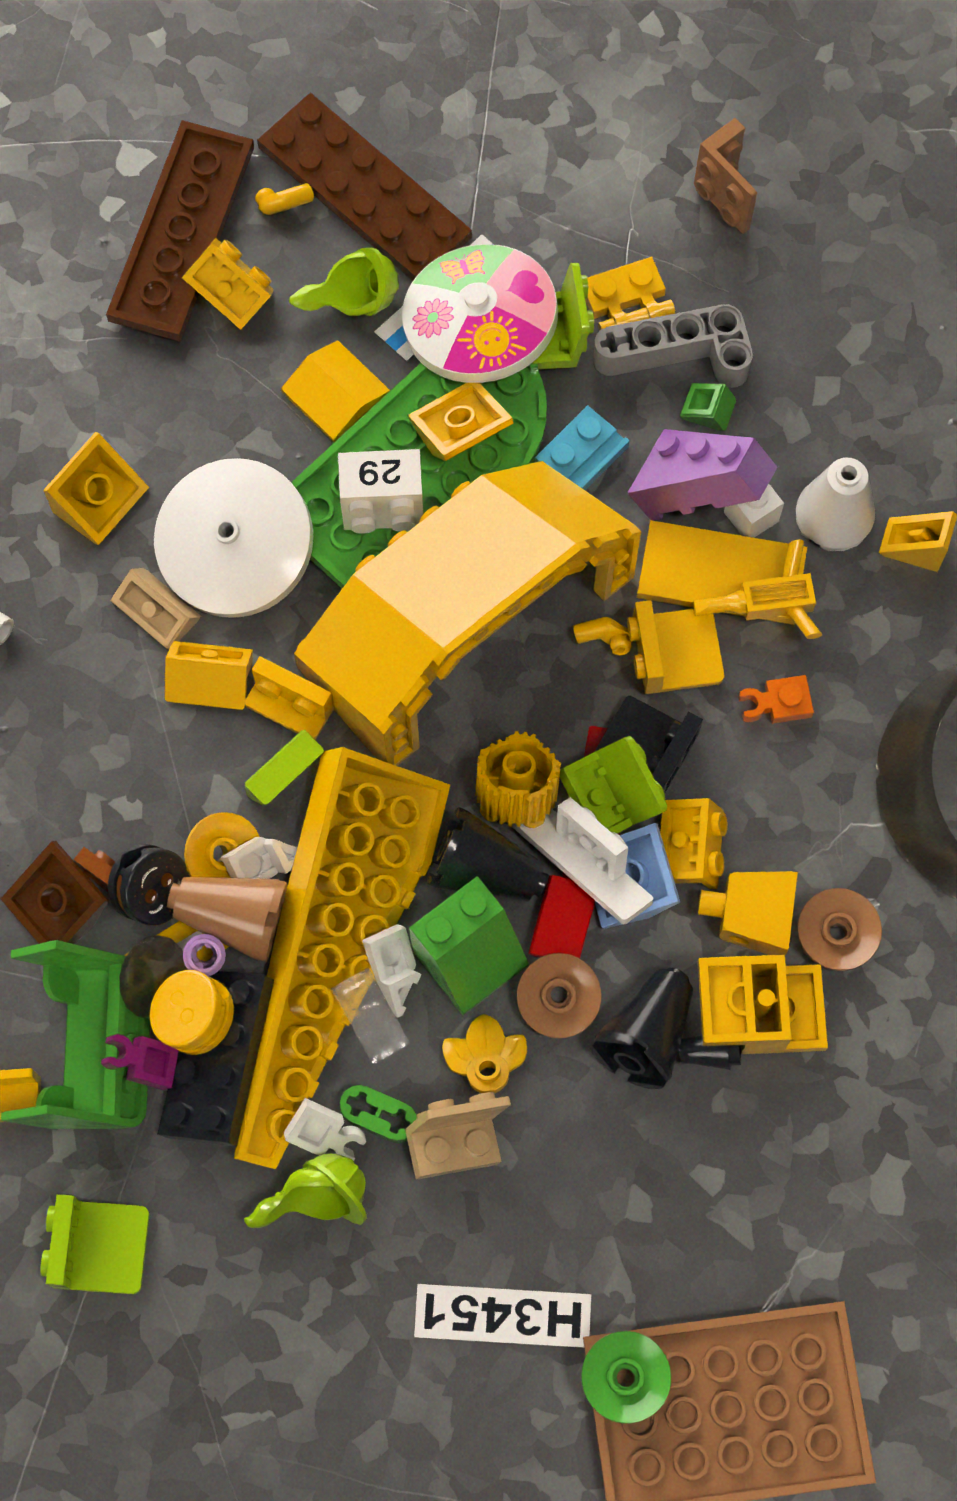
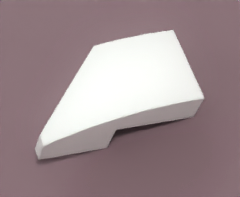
M254 837L223 855L221 859L231 878L270 879L278 873H288L292 870L297 847L275 839Z
M396 924L363 939L362 942L382 996L391 1014L398 1018L406 1010L403 1003L412 984H417L422 974L414 971L416 962L406 927Z

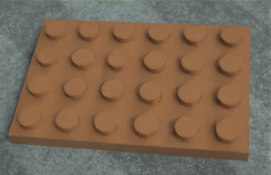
M845 1301L629 1330L652 1339L666 1355L671 1370V1386L667 1399L662 1407L651 1417L630 1424L608 1420L593 1408L606 1501H751L876 1483ZM611 1333L583 1337L585 1357L597 1341ZM624 1369L618 1372L617 1381L621 1386L628 1387L633 1384L634 1376L629 1370Z

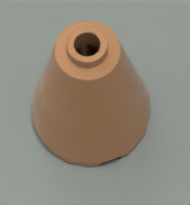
M183 877L181 884H172L167 908L174 909L173 918L204 934L218 938L221 943L257 961L267 962L276 936V927L286 895L287 882L280 881L279 879Z

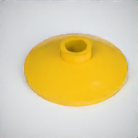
M228 812L214 813L200 820L191 830L185 845L184 858L190 877L231 878L222 859L220 858L218 861L214 859V849L220 846L223 856L254 837H260L255 827L244 817Z

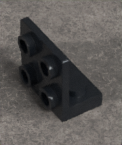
M629 695L623 701L595 751L626 736H631L642 747L646 755V764L654 780L661 785L664 793H666L697 739L703 719L688 711L681 723Z

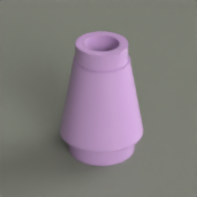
M209 934L194 936L187 942L183 950V961L187 969L202 972L207 976L217 973L225 962L226 953L223 944L218 938ZM206 946L211 948L213 957L208 961H201L197 957L199 947Z

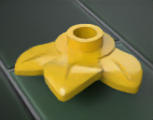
M482 1014L471 1022L466 1033V1039L447 1038L444 1039L442 1045L443 1056L449 1069L458 1075L466 1076L470 1086L479 1093L494 1092L495 1094L502 1090L508 1083L510 1072L521 1066L527 1056L525 1036L517 1034L505 1037L499 1022L487 1014ZM485 1068L495 1069V1072L490 1076H484L480 1073Z

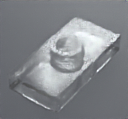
M369 968L331 988L372 1064L409 1044L404 1031Z

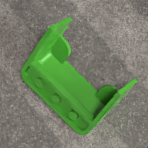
M59 940L11 950V959L42 965L45 992L53 1001L68 1004L63 1086L54 1085L44 1088L37 1097L36 1107L1 1112V1121L49 1129H124L141 1124L147 1111L148 1086L126 1080L128 1067L124 1066L110 1070L101 1065V1060L107 1057H115L117 1059L119 1056L117 1047L105 1043L107 1037L117 1034L124 1035L132 1044L134 1038L139 1036L150 1038L152 977L147 965L137 958Z

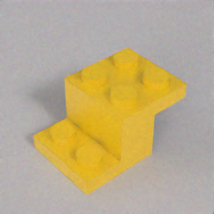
M785 955L698 959L703 1046L741 1045V1054L827 1050L821 964L786 966Z

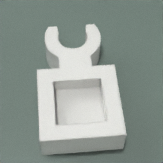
M307 1098L303 1100L284 1131L285 1141L320 1156L325 1154L328 1148L335 1150L336 1154L350 1158L353 1161L355 1160L353 1150L344 1147L345 1144L355 1141L364 1145L366 1138L364 1132L356 1126H345L342 1128L344 1124L342 1114Z

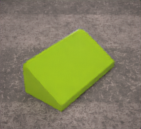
M301 730L245 782L246 795L261 805L269 804L323 754V747L306 730Z

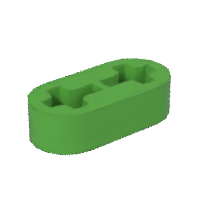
M362 1085L348 1088L341 1096V1113L348 1123L393 1143L407 1142L405 1129L400 1128L397 1134L392 1133L391 1123L381 1119V1116L384 1113L391 1117H397L399 1112L406 1114L405 1121L410 1125L417 1119L412 1107ZM361 1095L366 1096L367 1105L377 1110L375 1116L365 1111H361L358 1117L353 1116V1109L348 1102L350 1099L357 1101Z

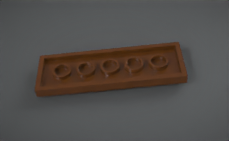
M311 92L257 139L259 149L301 185L308 183L318 200L375 249L379 250L382 255L389 258L412 281L432 261L448 252L462 248L472 238V229Z
M181 121L107 310L108 322L181 342L199 295L182 277L215 238L220 240L254 150L253 139Z

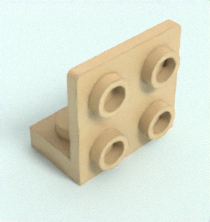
M494 1092L481 1093L470 1097V1103L454 1105L453 1099L440 1100L429 1104V1110L417 1114V1119L405 1129L416 1180L494 1166L502 1162L492 1119L511 1106L509 1096L495 1098Z

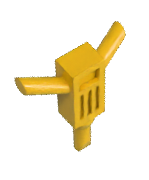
M799 539L789 542L782 577L743 582L741 590H736L727 596L693 600L695 616L733 612L745 614L747 621L790 615L807 639L821 637L822 633L807 615L808 612L814 611L816 605L811 573L798 575L804 540Z

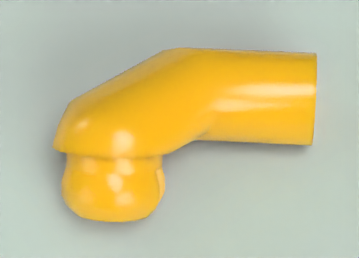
M308 183L276 193L271 188H263L255 196V201L259 205V211L266 215L286 211L314 200L313 190Z
M601 617L573 625L578 644L601 639L610 645L613 654L620 656L627 654L632 648L628 628L610 617Z

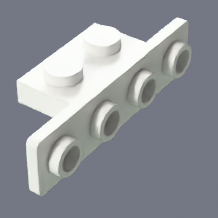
M571 797L558 805L557 813L551 809V814H546L544 824L536 828H528L523 824L517 827L516 824H512V827L621 924H627L652 905L653 896L626 874L628 846L617 833L610 832L596 819L591 810L586 807L582 808Z

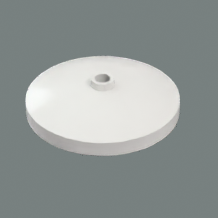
M249 459L219 460L208 463L189 473L172 489L165 499L158 514L154 532L156 560L164 579L171 589L192 607L210 615L228 618L260 613L284 599L295 588L305 573L313 547L312 520L301 494L276 469ZM229 530H233V534L227 538L225 534Z

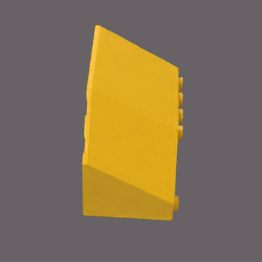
M543 461L481 475L472 483L466 481L459 485L452 493L451 499L441 507L436 505L428 509L421 516L420 523L410 531L402 530L389 541L387 548L376 557L370 555L358 564L355 569L356 572L350 577L306 638L297 646V650L294 652L296 666L308 681L332 693L334 711L376 759L398 766L420 748L417 714L433 695L428 687L437 676L440 680L446 679L464 656L564 577L582 571L587 566L585 562L589 561L596 567L594 591L603 601L607 600L634 578L641 530Z

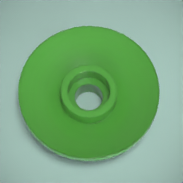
M620 1331L606 1335L592 1346L583 1363L581 1381L588 1402L601 1416L617 1423L630 1424L651 1417L662 1407L670 1391L671 1370L666 1355L652 1339L637 1332ZM624 1369L629 1370L634 1376L633 1384L628 1387L621 1386L617 1381L618 1372Z

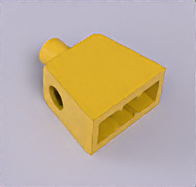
M798 872L729 873L725 893L701 890L697 914L721 918L719 938L724 941L767 955H786L789 950Z

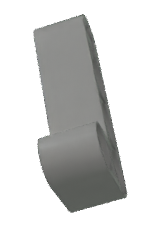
M729 304L606 327L597 333L594 339L593 364L596 370L607 376L710 357L717 381L720 384H726L729 388L741 386L747 380L753 358L743 316L736 307ZM726 326L730 328L732 331L722 332L719 331L716 327ZM682 333H687L692 335L694 338L686 340L678 335ZM652 341L656 346L646 347L641 342ZM735 360L738 361L741 365L738 367H733L728 365L725 361Z

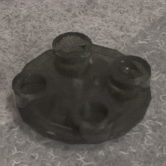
M159 935L144 938L132 947L124 959L119 976L120 993L126 1007L137 1017L150 1020L151 1003L160 985L173 974L188 970L183 961L182 948L171 938Z

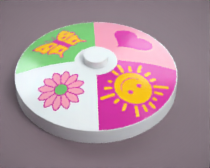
M491 244L462 247L432 261L411 283L402 308L404 331L407 342L415 357L432 372L450 380L466 383L495 381L511 376L526 368L546 349L554 335L558 320L555 289L545 269L532 257L521 251Z

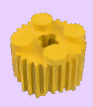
M515 731L514 734L506 737L505 741L499 739L497 744L491 743L489 747L480 750V756H478L475 796H477V803H480V813L487 821L494 822L500 820L499 824L507 822L510 827L512 824H516L517 827L523 824L528 828H536L544 824L546 814L550 815L551 809L555 808L561 762L555 759L554 753H550L549 747L543 748L544 743H540L539 739L536 738V734L533 733L529 736L525 731L523 734Z

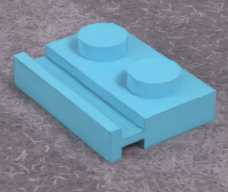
M587 405L535 457V462H545L576 485L586 490L629 447L630 440L618 434L616 428Z

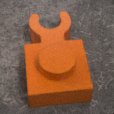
M806 675L768 680L765 683L766 692L761 693L757 689L746 688L740 691L738 696L739 702L750 700L757 707L754 710L743 712L742 719L744 722H755L765 713H770L772 724L812 718L814 714Z

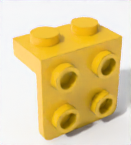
M651 600L635 602L633 617H627V626L630 641H636L638 655H634V669L636 678L643 679L645 694L713 686L723 682L724 669L714 614L695 616L694 609L654 614Z

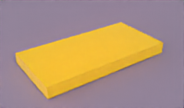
M650 520L637 598L694 608L693 600L727 596L736 590H741L743 582L782 577L788 543ZM803 546L798 575L804 573L807 553L806 546ZM722 612V613L733 614V615H739V616H744V617H745V614H737V613H733V612ZM790 615L762 618V620L795 625Z

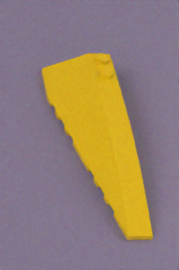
M345 747L327 750L321 755L267 976L274 979L234 1159L271 1169L277 1168L289 1142L285 1141V1129L303 1100L313 1097L319 1085L317 1080L328 1060H332L339 1046L337 1041L344 1027L349 1026L374 977L362 940L396 925L404 909L409 908L416 894L414 890L421 876L426 875L432 863L450 784Z

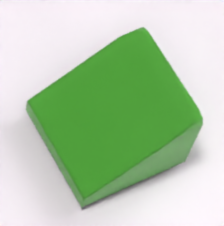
M691 383L680 417L683 420L714 430L725 431L733 412L736 398L726 384Z

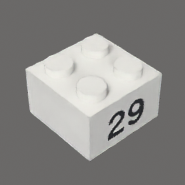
M420 449L338 453L339 491L344 530H352L355 533L362 534L373 532L379 528L410 531L420 523L419 520L423 515Z

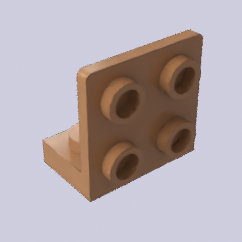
M734 118L700 143L694 185L696 191L704 200H710L720 210L723 220L729 226H735L744 234L750 230L757 191L738 172L745 127Z

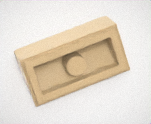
M145 568L131 569L110 600L167 650L170 649L173 641H180L201 617L199 613Z

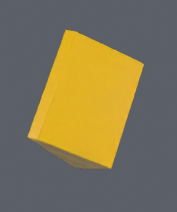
M95 432L43 491L55 515L94 544L99 545L148 490L149 486L101 434Z

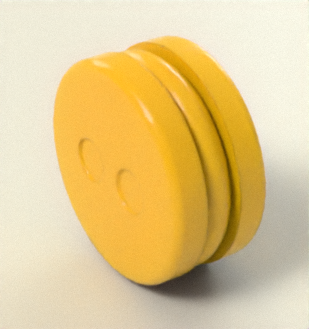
M196 970L177 972L160 985L153 997L150 1007L151 1028L155 1036L162 1043L190 1055L206 1053L215 1048L227 1035L233 1021V999L229 990L221 982Z

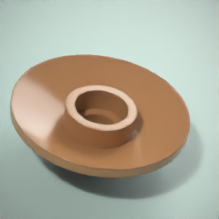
M832 888L814 895L805 904L798 919L797 932L800 944L811 960L830 970L848 971L862 966L875 954L882 937V925L875 907L864 896L849 889ZM832 927L842 928L845 937L840 940L833 938L830 934V929Z
M564 953L549 954L535 960L522 974L517 988V1004L523 1019L536 1032L551 1038H567L581 1033L594 1021L601 1005V987L595 972L580 958ZM560 986L566 989L567 997L564 1001L556 1002L552 999L551 991L555 987Z

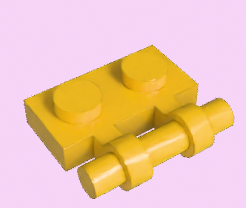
M652 257L587 277L588 297L585 301L589 310L593 311L594 319L605 315L609 317L608 320L598 323L599 331L609 326L675 314V307L671 299L660 303L654 300L665 296L666 288ZM639 304L642 308L627 314L622 311Z

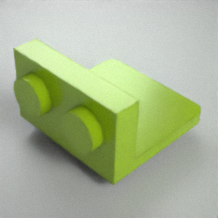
M570 263L561 291L555 292L558 305L557 326L546 349L532 362L533 364H538V370L577 367L582 352L587 350L588 335L594 332L593 311L587 310L585 301L588 297V279L586 275H581L579 263Z
M626 736L560 770V779L569 797L582 808L586 807L591 810L596 819L610 832L619 833L632 825L667 811L664 790L654 780L646 764V755L642 747L631 736Z
M56 1194L55 1206H49L46 1217V1231L52 1232L50 1250L43 1251L40 1266L41 1276L46 1277L45 1284L54 1289L130 1295L139 1293L142 1288L150 1219L148 1209L137 1205L82 1202L72 1195Z

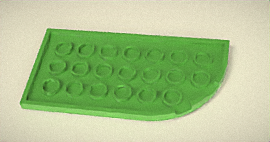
M422 363L415 367L291 482L303 497L312 520L313 547L310 560L337 585L343 588L350 577L356 572V567L363 559L370 555L376 557L387 548L389 541L400 532L392 528H379L373 532L363 534L355 533L352 530H344L339 491L338 453L420 449L423 514L433 506L441 507L451 499L454 490L466 481L472 483L484 474L533 463L544 437L547 412L546 390H544L543 381L538 371V364L531 363L523 370L503 379L480 383L509 413L514 423L447 461L431 454L410 422L408 415L466 382L444 378L429 370Z

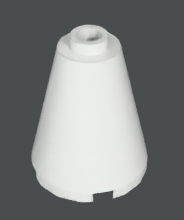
M841 458L833 462L805 487L796 505V523L802 535L808 541L810 538L819 544L820 548L827 551H845L858 546L871 531L875 520V508L867 469L860 461L853 458Z

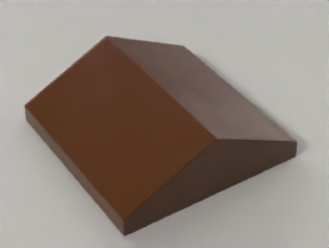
M51 841L0 898L39 944L54 940L74 944L94 927L109 901L57 841Z

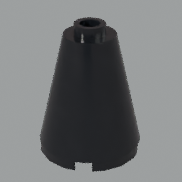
M460 807L456 808L454 812L459 820L458 822L449 820L432 861L439 865L436 872L437 875L429 873L427 884L435 888L458 891L478 876L494 897L529 902L533 895L539 897L548 878V874L542 872L544 863L469 811Z
M676 968L657 970L596 1034L592 1044V1051L609 1071L615 1074L617 1069L620 1068L631 1074L627 1080L628 1082L640 1087L661 1089L672 1077L693 995V987L689 982V977Z

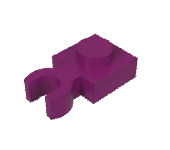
M120 1034L106 1038L105 1043L117 1047L119 1056L117 1059L115 1057L102 1059L101 1065L103 1067L115 1070L125 1066L128 1067L126 1080L163 1091L172 1088L179 1052L177 1049L145 1036L134 1038L133 1044L126 1036Z

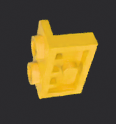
M215 238L182 278L241 330L272 295L273 288L269 286L272 281L257 266L250 269L240 260L242 253L231 242L224 240L221 243Z
M259 656L252 668L255 684L245 699V706L297 734L301 730H306L316 740L334 710L332 693Z
M710 798L665 800L667 811L662 813L660 834L675 884L702 883L709 889H717L719 876H722L724 872V857L721 853L722 836L726 835L728 826L726 814Z

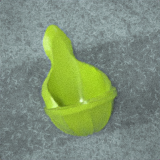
M372 247L361 248L354 253L344 256L335 263L325 282L305 285L290 296L289 303L304 311L318 310L326 305L332 306L348 316H373L384 310L393 301L399 289V274L396 272L392 261L382 255L379 250Z
M338 1154L317 1156L313 1160L306 1161L302 1165L303 1168L293 1172L280 1192L278 1191L274 1196L259 1202L254 1212L244 1218V1223L251 1228H261L272 1224L285 1213L298 1212L323 1221L336 1220L343 1217L352 1223L361 1225L367 1219L366 1211L362 1205L366 1185L364 1174L352 1159Z

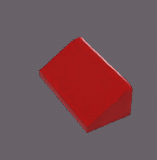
M549 875L528 954L540 958L549 954L564 953L580 958L595 900L572 879Z

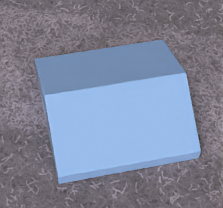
M653 823L620 835L628 846L626 874L653 896L652 905L628 923L651 918L680 903L658 824ZM595 901L598 917L603 929L623 925Z

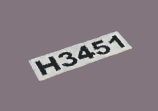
M418 1284L414 1337L584 1347L583 1337L590 1334L591 1294Z

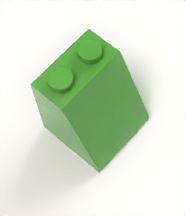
M478 876L409 927L412 952L462 1015H465L529 966V962L504 908Z

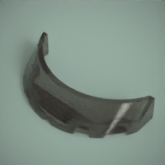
M957 664L939 671L923 681L901 702L885 728L875 767L878 770V777L875 780L877 805L881 819L885 822L895 842V848L907 863H911L925 878L936 885L937 890L953 899H957V840L949 830L936 799L932 777V756L935 738L942 718L957 696Z

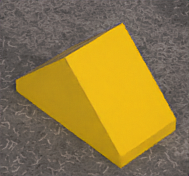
M951 511L891 517L888 519L879 553L887 558L938 572L949 548L957 514Z

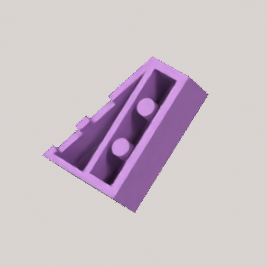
M664 429L630 487L628 495L650 520H660L663 517V513L679 510L685 515L694 513L695 507L712 504L716 509L760 500L777 466L755 438Z

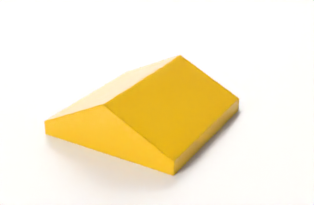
M338 340L308 355L281 388V392L332 442L337 441L391 391Z
M465 383L408 415L410 422L431 454L444 461L449 460L514 423L509 413L480 383Z

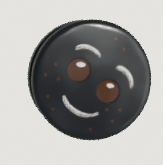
M151 844L135 845L124 851L111 869L108 879L109 898L114 909L120 915L148 926L162 925L173 919L174 909L167 908L172 884H181L183 877H190L184 860L176 853Z

